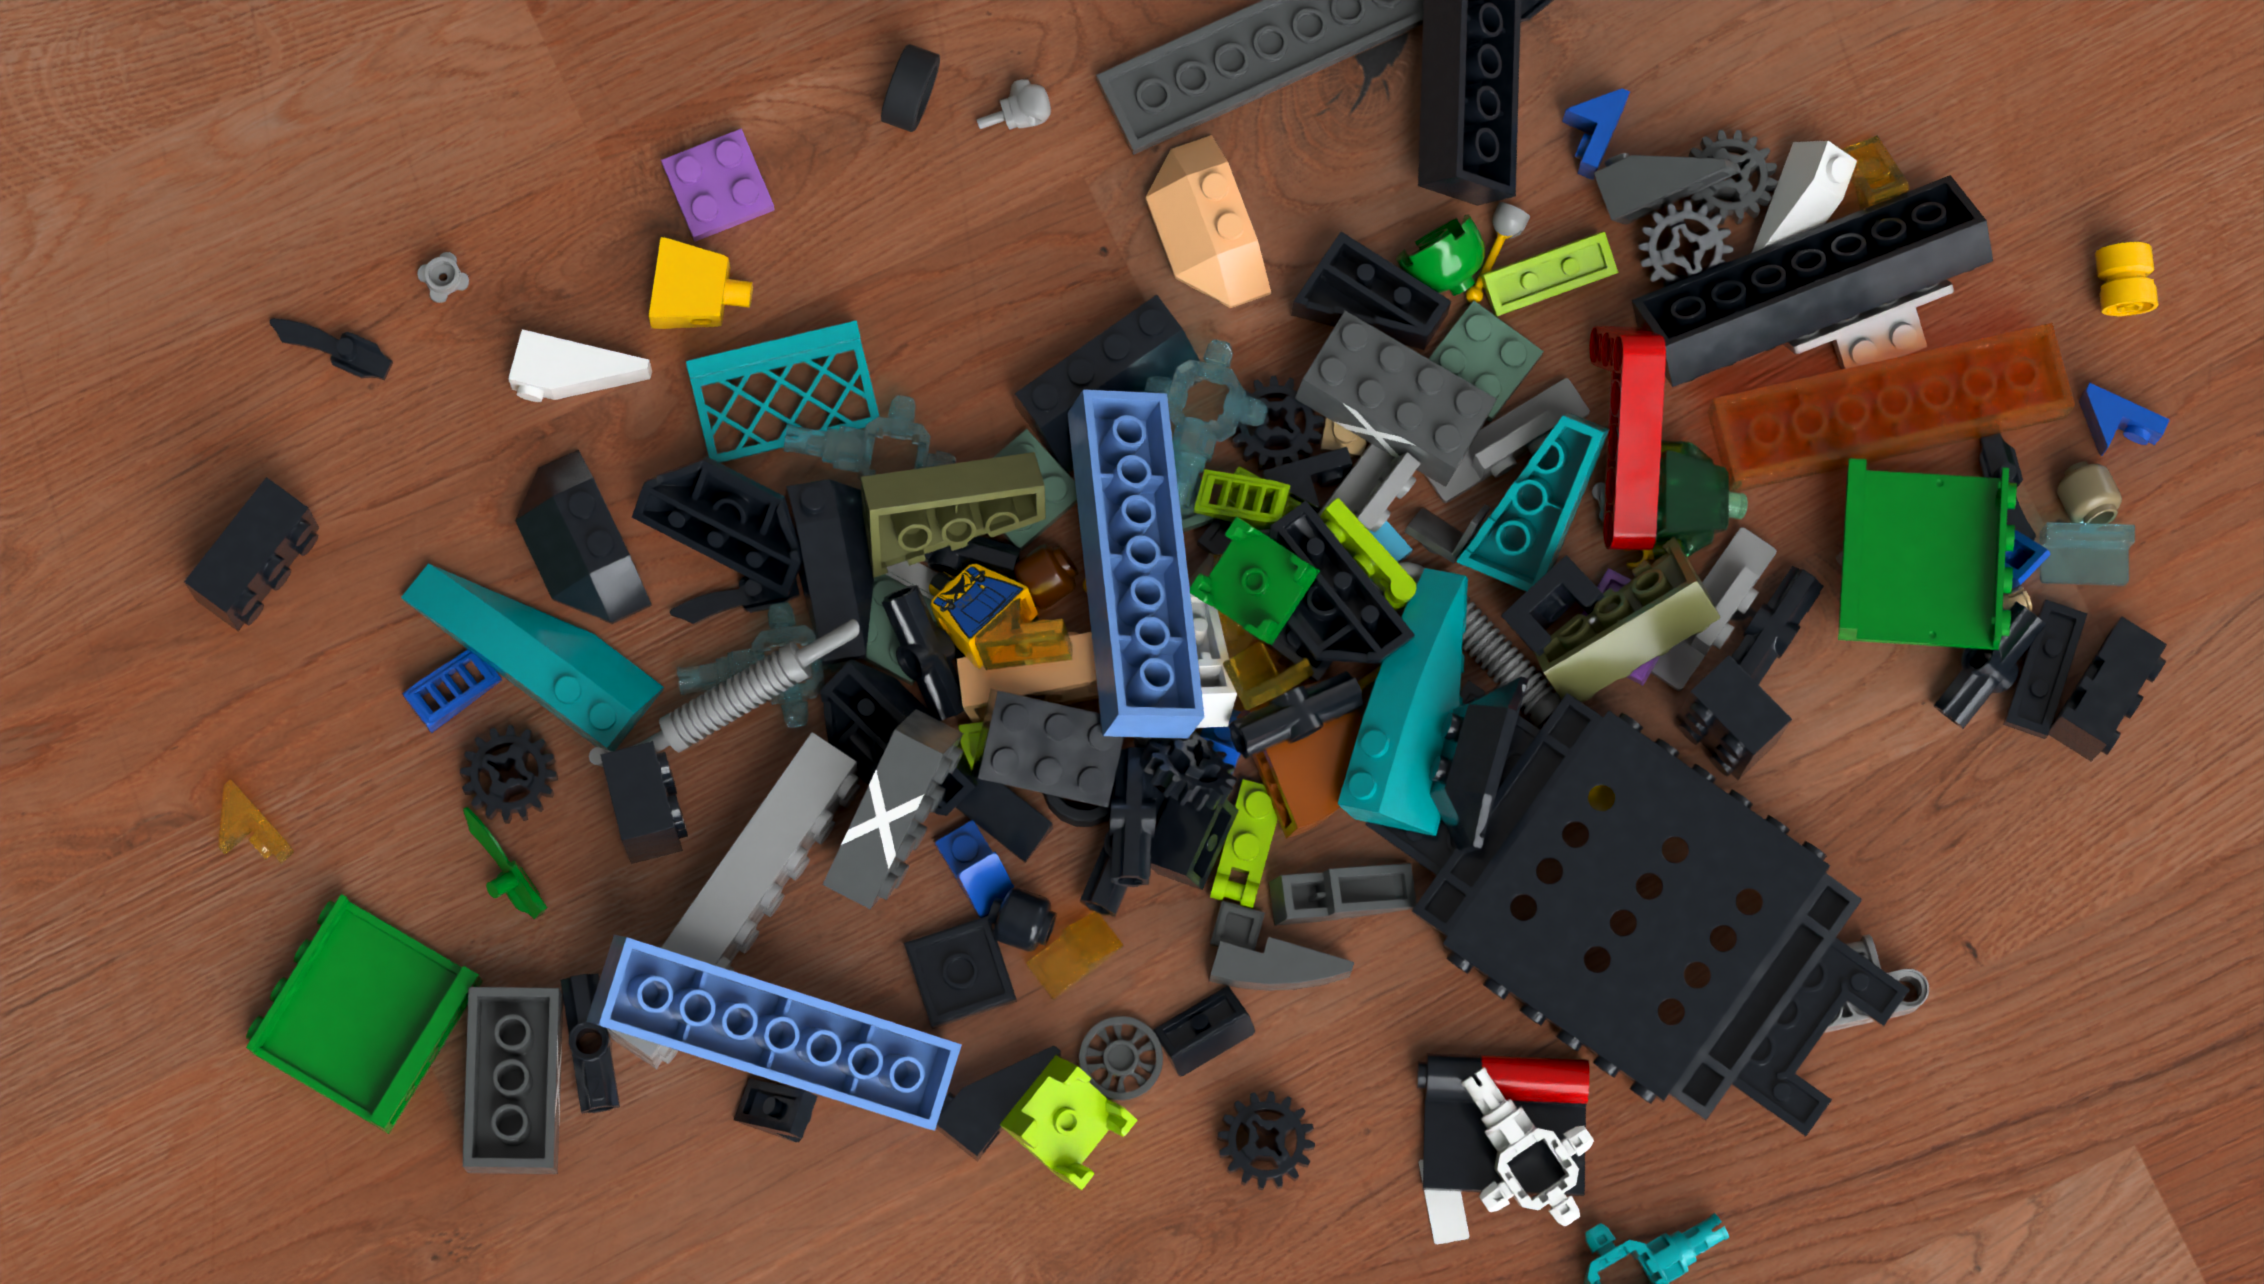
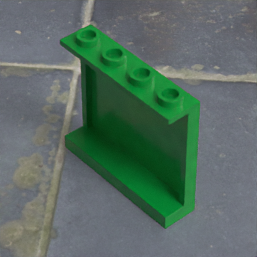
M341 894L336 903L329 901L322 910L317 920V924L321 927L313 940L306 939L299 947L293 962L297 963V966L289 979L282 977L276 984L270 995V1000L274 1003L266 1016L262 1017L259 1015L250 1026L246 1034V1039L249 1040L246 1048L256 1057L385 1133L390 1134L468 1007L469 987H480L483 980L479 974L465 966L461 967L351 903L346 896Z

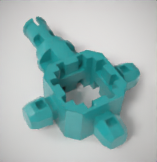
M1713 1213L1710 1217L1683 1233L1680 1231H1676L1671 1235L1664 1233L1647 1244L1629 1239L1615 1247L1613 1241L1616 1238L1607 1226L1600 1223L1585 1232V1241L1591 1253L1596 1252L1599 1258L1587 1266L1583 1283L1601 1284L1599 1281L1601 1278L1598 1273L1631 1254L1634 1260L1637 1259L1651 1284H1669L1688 1272V1266L1697 1262L1696 1256L1721 1241L1729 1239V1234L1725 1226L1712 1232L1711 1229L1722 1223L1720 1218Z

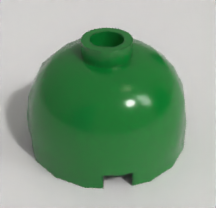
M1467 214L1464 215L1462 224L1455 218L1416 240L1415 244L1419 250L1409 256L1404 249L1396 257L1401 269L1438 293L1450 290L1451 294L1456 296L1475 284L1472 276L1483 264L1485 247L1477 226L1471 216Z

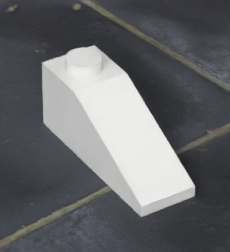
M1829 141L1793 142L1752 253L1824 225L1843 200L1857 160Z
M522 329L508 379L512 390L517 391V396L533 402H542L543 397L557 400L649 380L652 368L648 359Z
M1190 593L1205 715L1197 728L1228 727L1237 690L1218 610Z

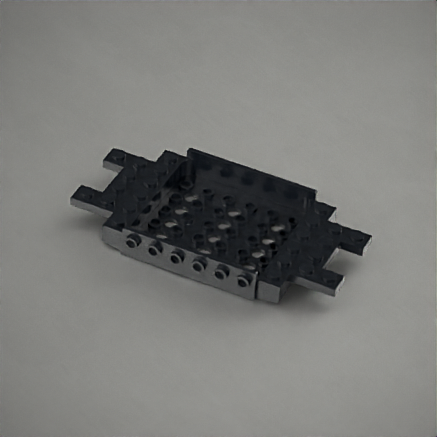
M1468 680L1460 691V696L1463 698L1462 705L1485 693V691ZM1568 693L1541 730L1518 715L1485 832L1482 849L1468 853L1458 850L1442 817L1436 836L1370 822L1366 823V826L1436 875L1433 882L1413 908L1412 913L1447 937L1443 945L1444 948L1451 952L1446 958L1449 962L1466 974L1472 968L1477 970L1487 978L1483 986L1503 1000L1506 999L1508 994L1523 1003L1519 1010L1521 1013L1540 1026L1545 1020L1560 1029L1556 1037L1576 1052L1584 1046L1594 1053L1597 1057L1592 1063L1611 1077L1615 1078L1618 1072L1633 1081L1629 1089L1646 1102L1652 1104L1655 1098L1664 1103L1668 1096H1671L1705 1121L1730 1086L1733 1085L1806 1137L1832 1101L1831 1098L1795 1074L1846 1001L1884 1027L1910 990L1836 938L1862 899L1827 874L1831 865L1824 861L1827 857L1825 853L1807 841H1804L1802 845L1787 835L1790 829L1772 816L1768 815L1764 819L1751 810L1753 803L1733 789L1726 793L1713 784L1716 778L1701 766L1694 764L1691 768L1677 758L1680 753L1662 739L1658 738L1653 742L1640 733L1643 727L1628 715L1621 712L1618 717L1608 711L1602 717ZM1604 785L1613 791L1615 801L1610 809L1597 811L1590 806L1588 795L1596 786ZM1580 822L1587 827L1589 838L1583 846L1573 848L1564 842L1562 832L1567 824ZM1679 837L1687 843L1689 852L1682 862L1672 863L1664 858L1662 846L1667 839ZM1553 858L1562 865L1563 875L1558 882L1545 884L1537 877V866L1544 859ZM1648 873L1658 876L1663 884L1661 894L1651 900L1642 898L1636 891L1637 880L1642 875ZM1753 889L1761 895L1763 900L1762 908L1756 914L1746 915L1738 910L1736 897L1742 890ZM1529 895L1535 900L1537 911L1534 917L1521 921L1512 915L1510 906L1515 897ZM1627 910L1636 918V929L1628 936H1619L1610 927V919L1617 911ZM1721 925L1732 928L1737 937L1735 946L1726 952L1716 950L1710 943L1712 930ZM1592 947H1602L1610 954V965L1603 972H1591L1584 964L1585 953ZM1701 962L1709 968L1711 978L1706 986L1692 988L1685 982L1684 971L1691 963ZM1666 999H1676L1684 1007V1017L1676 1025H1667L1658 1016V1007Z

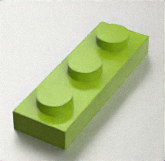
M1601 231L1486 272L1480 276L1493 315L1500 316L1617 274L1618 270L1606 234Z

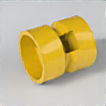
M2143 242L2118 243L2102 247L2095 252L2097 277L2106 282L2100 286L2101 292L2099 293L2101 311L2104 315L2132 316L2152 311L2158 307L2157 287L2154 284V280L2147 277L2154 271L2152 246Z

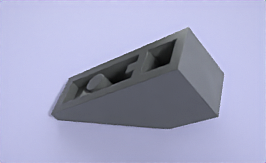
M1623 153L1605 161L1606 167L1594 172V176L1611 220L1627 225L1651 214L1654 210L1657 211L1666 207L1670 201L1673 204L1740 173L1741 170L1737 163L1726 159L1630 156L1629 153Z

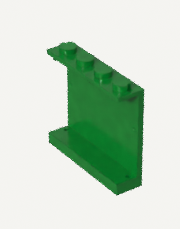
M1849 458L1846 481L1838 640L1998 650L2001 636H2009L2011 623V610L2003 609V593L2011 594L2013 567H2005V551H2013L2015 525H2007V509H2015L2017 483L2009 482V468H2002L2000 478L1866 470L1867 459Z

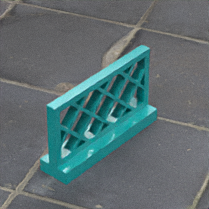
M857 320L686 361L709 458L719 463L881 425ZM854 351L858 369L849 383L827 370L837 354ZM828 357L823 367L812 361ZM806 363L819 371L807 393L785 381L793 365ZM786 367L780 377L770 371ZM763 373L777 382L764 403L742 391L751 375ZM823 375L846 388L833 409L811 396ZM859 376L861 377L864 392L853 386ZM743 377L738 387L728 382L729 380ZM720 383L734 393L722 413H719L705 404L701 387ZM781 385L803 398L791 419L769 407ZM850 391L866 400L870 414L869 418L851 421L838 413L839 408ZM739 395L761 408L748 430L726 417ZM807 401L830 414L819 430L810 432L795 423ZM765 411L787 424L778 440L767 442L752 433ZM707 412L718 418L712 429ZM834 417L844 422V424L828 427ZM722 422L745 434L735 450L717 454L713 436ZM792 427L802 433L786 437ZM749 437L760 443L744 447Z

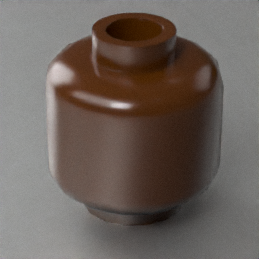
M1047 544L1038 546L1017 561L1013 571L1016 582L1028 587L1036 607L1043 610L1050 608L1071 593L1076 586L1074 577L1079 574L1070 557L1060 546L1052 548Z

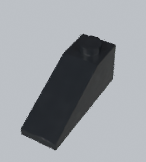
M1051 1046L963 1087L956 1096L949 1092L945 1097L936 1129L978 1162L1002 1132L1001 1122L1054 1056L1061 1057V1050L1056 1046Z

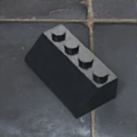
M1155 295L1015 393V407L1050 455L1069 474L1074 468L1068 412L1082 390L1167 393L1169 404L1206 378L1207 373L1183 328L1159 296Z

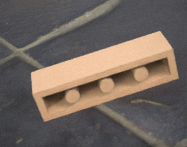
M1064 632L1057 635L1055 639L1042 642L1020 641L1015 643L1012 648L999 650L980 669L975 667L967 657L957 659L962 705L972 723L983 722L991 689L1062 705L1099 698L1091 632L1082 634Z

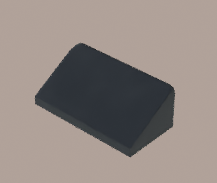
M977 778L978 785L957 805L956 809L970 820H973L976 825L1026 863L1053 830V823L1004 784Z
M1228 985L1153 1029V1032L1158 1037L1163 1051L1177 1074L1184 1076L1255 1033V1028L1249 1014Z

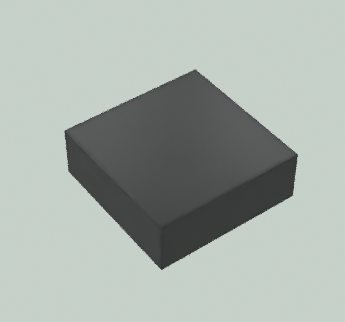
M1222 901L1210 945L1219 947L1220 941L1255 951L1265 913Z

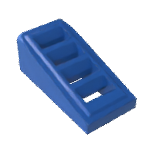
M467 649L403 692L402 695L432 734L500 683L502 679L494 668ZM471 661L485 678L479 683L475 681L465 668V665ZM456 672L459 673L470 687L464 693L451 678ZM444 683L455 699L447 702L437 689V686ZM428 693L431 694L441 707L435 712L431 710L423 699Z

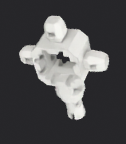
M1485 1067L1474 1073L1480 1082V1086L1477 1085L1472 1076L1461 1082L1484 1116L1481 1120L1487 1127L1484 1132L1497 1150L1494 1169L1502 1181L1498 1184L1493 1181L1479 1195L1489 1212L1498 1211L1509 1205L1508 1199L1514 1197L1519 1206L1540 1210L1549 1204L1551 1206L1550 1214L1563 1226H1567L1579 1218V1208L1573 1197H1567L1564 1193L1576 1185L1579 1168L1571 1156L1576 1154L1579 1157L1594 1142L1584 1126H1576L1563 1133L1565 1138L1560 1141L1553 1131L1536 1128L1522 1107L1517 1108L1511 1099L1506 1101ZM1542 1139L1562 1166L1565 1175L1537 1196L1530 1198L1511 1172L1507 1163L1529 1146Z

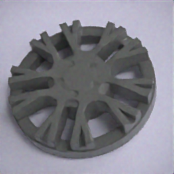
M1116 1016L1097 1023L1086 1034L1080 1048L1079 1064L1080 1068L1091 1077L1089 1083L1106 1098L1125 1101L1143 1095L1156 1083L1162 1070L1163 1052L1158 1037L1149 1026L1135 1018ZM1122 1024L1137 1028L1132 1040L1126 1041L1122 1039ZM1108 1026H1113L1118 1039L1112 1043L1105 1030ZM1096 1034L1106 1042L1107 1047L1104 1051H1096L1088 1047ZM1144 1035H1147L1150 1041L1137 1050L1134 1044ZM1155 1050V1065L1144 1064L1140 1061L1139 1056L1143 1052ZM1086 1057H1103V1063L1087 1065ZM1137 1066L1151 1074L1148 1081L1134 1072ZM1098 1069H1105L1108 1072V1078L1099 1085L1090 1074ZM1112 1075L1120 1077L1116 1092L1108 1090ZM1127 1076L1135 1078L1139 1088L1134 1091L1125 1092L1124 1079Z

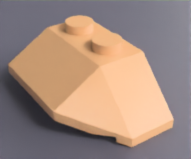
M1210 135L1172 148L1145 200L1175 279L1218 300L1219 303L1229 308L1270 295L1271 289L1258 239L1229 163L1213 136Z

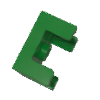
M1236 516L1225 534L1226 537L1232 540L1208 577L1201 573L1197 576L1190 587V593L1241 625L1243 629L1258 639L1272 645L1320 570Z

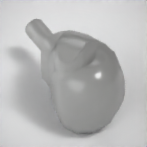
M1028 79L1014 81L1011 85L1009 97L1000 100L1002 111L978 118L977 123L979 128L983 129L1006 121L1009 130L1016 127L1020 129L1040 125L1046 122L1051 114L1048 94L1043 86L1031 84Z

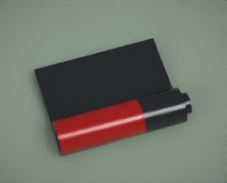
M1427 1053L1426 1062L1418 1061L1417 1088L1425 1089L1422 1190L1482 1192L1493 1181L1497 1184L1502 1181L1494 1169L1497 1150L1484 1132L1487 1129L1481 1120L1484 1115L1461 1082L1472 1076L1477 1085L1480 1086V1082L1474 1073L1485 1067L1506 1101L1511 1099L1517 1108H1523L1536 1128L1553 1131L1561 1141L1565 1138L1563 1133L1576 1126H1584L1586 1128V1105L1590 1081L1589 1060ZM1542 1139L1529 1146L1507 1163L1526 1194L1538 1195L1565 1175L1562 1166ZM1585 1152L1579 1157L1576 1154L1571 1156L1579 1171L1576 1185L1564 1193L1566 1196L1585 1195Z

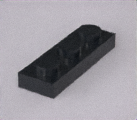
M2049 600L2043 602L2038 616L2046 625L2028 647L2003 723L2005 726L2046 739L2049 734L2087 617V613Z

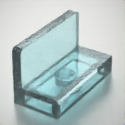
M2047 522L2040 531V545L2047 548L2051 555L2040 565V581L2044 584L2125 586L2129 582V549L2135 543V525Z

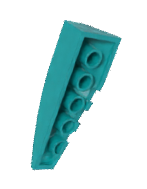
M429 563L401 597L408 605L466 649L480 657L494 668L495 671L595 747L615 751L664 690L661 684L595 634Z
M1425 568L1416 585L1415 594L1407 603L1401 618L1415 634V638L1383 660L1362 719L1338 800V805L1355 820L1432 836L1437 834L1441 815L1430 795L1433 781L1429 779V773L1434 759L1437 755H1441L1445 739L1441 737L1443 723L1450 712L1453 713V709L1461 706L1463 698L1460 696L1461 673H1464L1465 658L1462 654L1463 634L1466 632L1468 578L1465 575Z

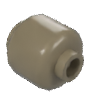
M2078 462L2070 466L2064 472L2065 477L2057 487L2058 497L2070 521L2079 526H2086L2088 529L2100 528L2113 521L2118 514L2117 510L2121 505L2122 497L2108 468L2100 464H2088L2087 462Z

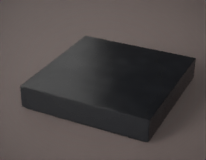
M988 916L904 943L932 1029L1017 1002L998 942L994 937L992 924L988 922Z

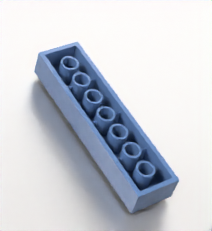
M1082 390L1068 412L1102 734L1103 736L1188 739L1205 715L1167 393Z
M614 935L586 1021L933 1131L936 1129L962 1044L619 935Z

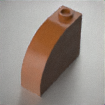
M1326 678V679H1323V680L1314 682V683L1309 684V685H1306V686H1304V687H1305V689H1307V688H1309V687H1311V686H1313V685H1316V684H1318V683H1320V682H1323V681H1325V680H1327V679H1329V678ZM1280 695L1248 705L1237 718L1268 706L1270 701ZM1358 709L1341 716L1339 719L1325 723L1323 728L1297 742L1288 744L1285 741L1253 755L1286 839L1315 828L1340 808L1338 800L1362 723Z

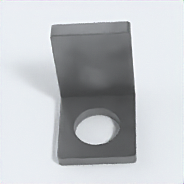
M1484 504L1472 519L1464 534L1424 508H1421L1404 532L1421 542L1431 553L1441 555L1454 564L1468 547L1491 507Z

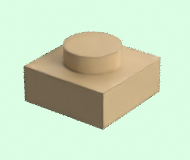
M1326 417L1320 453L1347 447L1350 457L1359 459L1365 451L1366 440Z

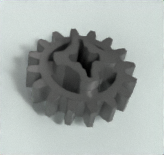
M1719 130L1716 142L1714 143L1710 138L1704 136L1700 143L1702 151L1692 148L1688 157L1726 159L1737 163L1741 172L1737 173L1739 176L1736 183L1730 178L1696 192L1690 200L1692 207L1702 202L1707 204L1708 211L1706 216H1710L1712 212H1718L1722 216L1719 223L1722 225L1727 216L1732 215L1737 225L1741 224L1744 212H1747L1752 218H1756L1760 212L1758 204L1765 207L1769 205L1772 197L1767 192L1775 191L1778 182L1769 177L1775 174L1777 164L1765 162L1770 154V149L1764 148L1758 151L1755 148L1758 140L1756 136L1750 138L1748 142L1742 141L1741 130H1736L1733 139H1727L1725 132ZM1728 152H1734L1740 155L1730 154ZM1754 172H1757L1758 187L1753 193L1751 190L1753 186L1748 180ZM1718 199L1728 200V201H1731L1732 203L1724 202V201H1721V200H1718Z

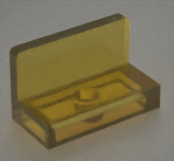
M1262 641L1249 646L1223 662V666L1246 711L1285 693L1314 674L1307 658L1277 672Z

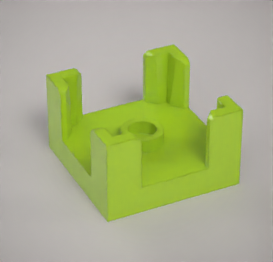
M1055 1055L1001 1122L1000 1126L1058 1178L1082 1190L1094 1176V1172L1091 1169L1082 1165L1085 1159L1109 1130L1124 1137L1138 1120L1124 1107L1107 1099L1089 1083L1091 1077L1080 1067Z

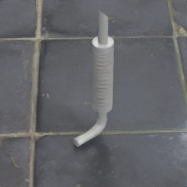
M1411 562L1399 563L1417 585L1425 568ZM1373 582V584L1383 595V591ZM1467 596L1466 632L1463 634L1462 644H1465L1463 649L1465 651L1471 650L1469 656L1471 658L1476 656L1475 662L1477 664L1482 662L1481 668L1483 670L1489 669L1487 675L1489 677L1494 675L1493 681L1495 683L1500 681V684L1520 676L1529 679L1520 709L1525 707L1523 713L1525 715L1530 713L1529 719L1538 728L1547 722L1562 699L1557 692L1553 693L1554 687L1552 685L1546 686L1549 683L1546 678L1541 680L1542 674L1540 672L1534 673L1536 671L1534 666L1528 667L1530 661L1528 659L1523 661L1524 655L1522 653L1516 654L1518 652L1516 647L1510 648L1512 642L1510 640L1505 642L1506 636L1504 634L1499 636L1500 630L1498 628L1492 629L1494 626L1493 622L1486 623L1488 617L1486 615L1481 617L1482 611L1479 608L1474 610L1476 607L1474 602L1468 604L1470 598Z
M849 620L801 649L793 642L779 648V651H774L771 655L764 657V660L761 659L756 664L750 665L749 669L745 668L741 673L735 674L734 678H728L726 682L723 681L719 683V686H714L711 690L704 692V695L701 694L696 699L690 700L689 704L685 703L681 708L679 707L674 712L659 718L661 731L633 746L653 741L657 753L670 745L678 753L692 746V743L696 744L699 742V739L702 740L707 735L713 734L714 730L718 731L722 726L728 725L729 721H735L737 717L740 718L744 716V713H749L752 709L759 707V704L762 705L767 700L773 699L774 695L778 696L782 691H787L789 687H793L796 683L811 677L812 673L809 664L858 636L860 629L857 620ZM600 747L593 748L589 753V759L594 765L603 767L600 754L612 751Z

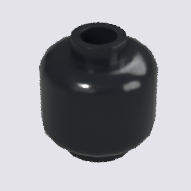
M1014 887L1006 893L1004 899L995 897L989 912L988 922L995 924L994 937L997 941L1032 952L1037 949L1039 944L1047 945L1054 928L1057 913L1051 911V902L1046 897Z

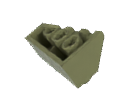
M1035 452L860 477L862 511L873 578L887 574V567L904 561H908L909 566L925 561V554L948 546L954 551L968 546L967 542L974 537L987 533L992 538L1046 519L1045 485Z
M1675 537L1662 546L1666 552L1651 565L1644 560L1631 571L1635 576L1634 579L1619 591L1614 592L1609 588L1603 593L1605 597L1595 604L1594 611L1586 617L1577 614L1551 635V643L1543 649L1545 652L1540 657L1535 653L1544 674L1561 699L1568 693L1580 702L1589 700L1599 690L1618 679L1629 676L1636 668L1655 657L1666 654L1673 646L1693 634L1703 632L1713 622L1721 618L1710 595Z

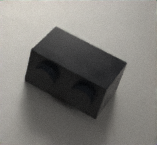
M1171 796L1166 797L1162 808V816L1155 829L1154 838H1151V869L1158 875L1203 890L1239 810L1227 799L1223 805L1218 803L1214 810L1209 809L1205 804L1201 810H1196L1192 802L1187 801L1182 806L1179 805L1178 800Z

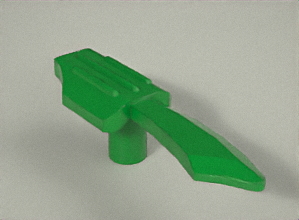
M468 807L463 808L469 832L481 843L502 870L497 878L486 884L489 895L493 898H498L506 893L512 904L519 911L529 914L533 919L541 916L548 907L539 896V891L526 872L515 860L512 862L508 860L499 843L482 821Z

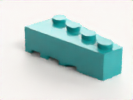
M1570 412L1563 415L1456 562L1519 589L1528 591L1555 566L1610 429Z

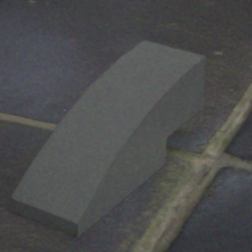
M1411 863L1333 868L1320 873L1281 875L1269 882L1275 926L1413 909L1417 904Z
M1268 937L1264 953L1220 941L1209 982L1253 990H1297L1326 985L1349 978L1354 962L1272 937Z

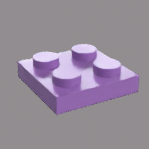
M742 128L661 160L663 169L694 242L775 210Z

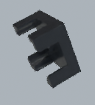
M1566 555L1501 616L1533 653L1535 652L1540 657L1545 652L1543 649L1551 643V636L1546 631L1551 624L1561 617L1575 602L1589 615L1594 611L1595 604L1605 596Z

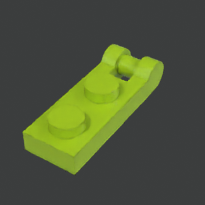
M1337 498L1325 508L1320 518L1364 573L1383 591V596L1394 610L1400 611L1404 609L1416 592V583L1413 578L1346 505Z
M1243 779L1235 805L1239 811L1227 835L1210 898L1223 901V898L1226 897L1240 901V906L1253 909L1278 818L1265 786ZM1231 870L1248 874L1246 885L1230 881Z

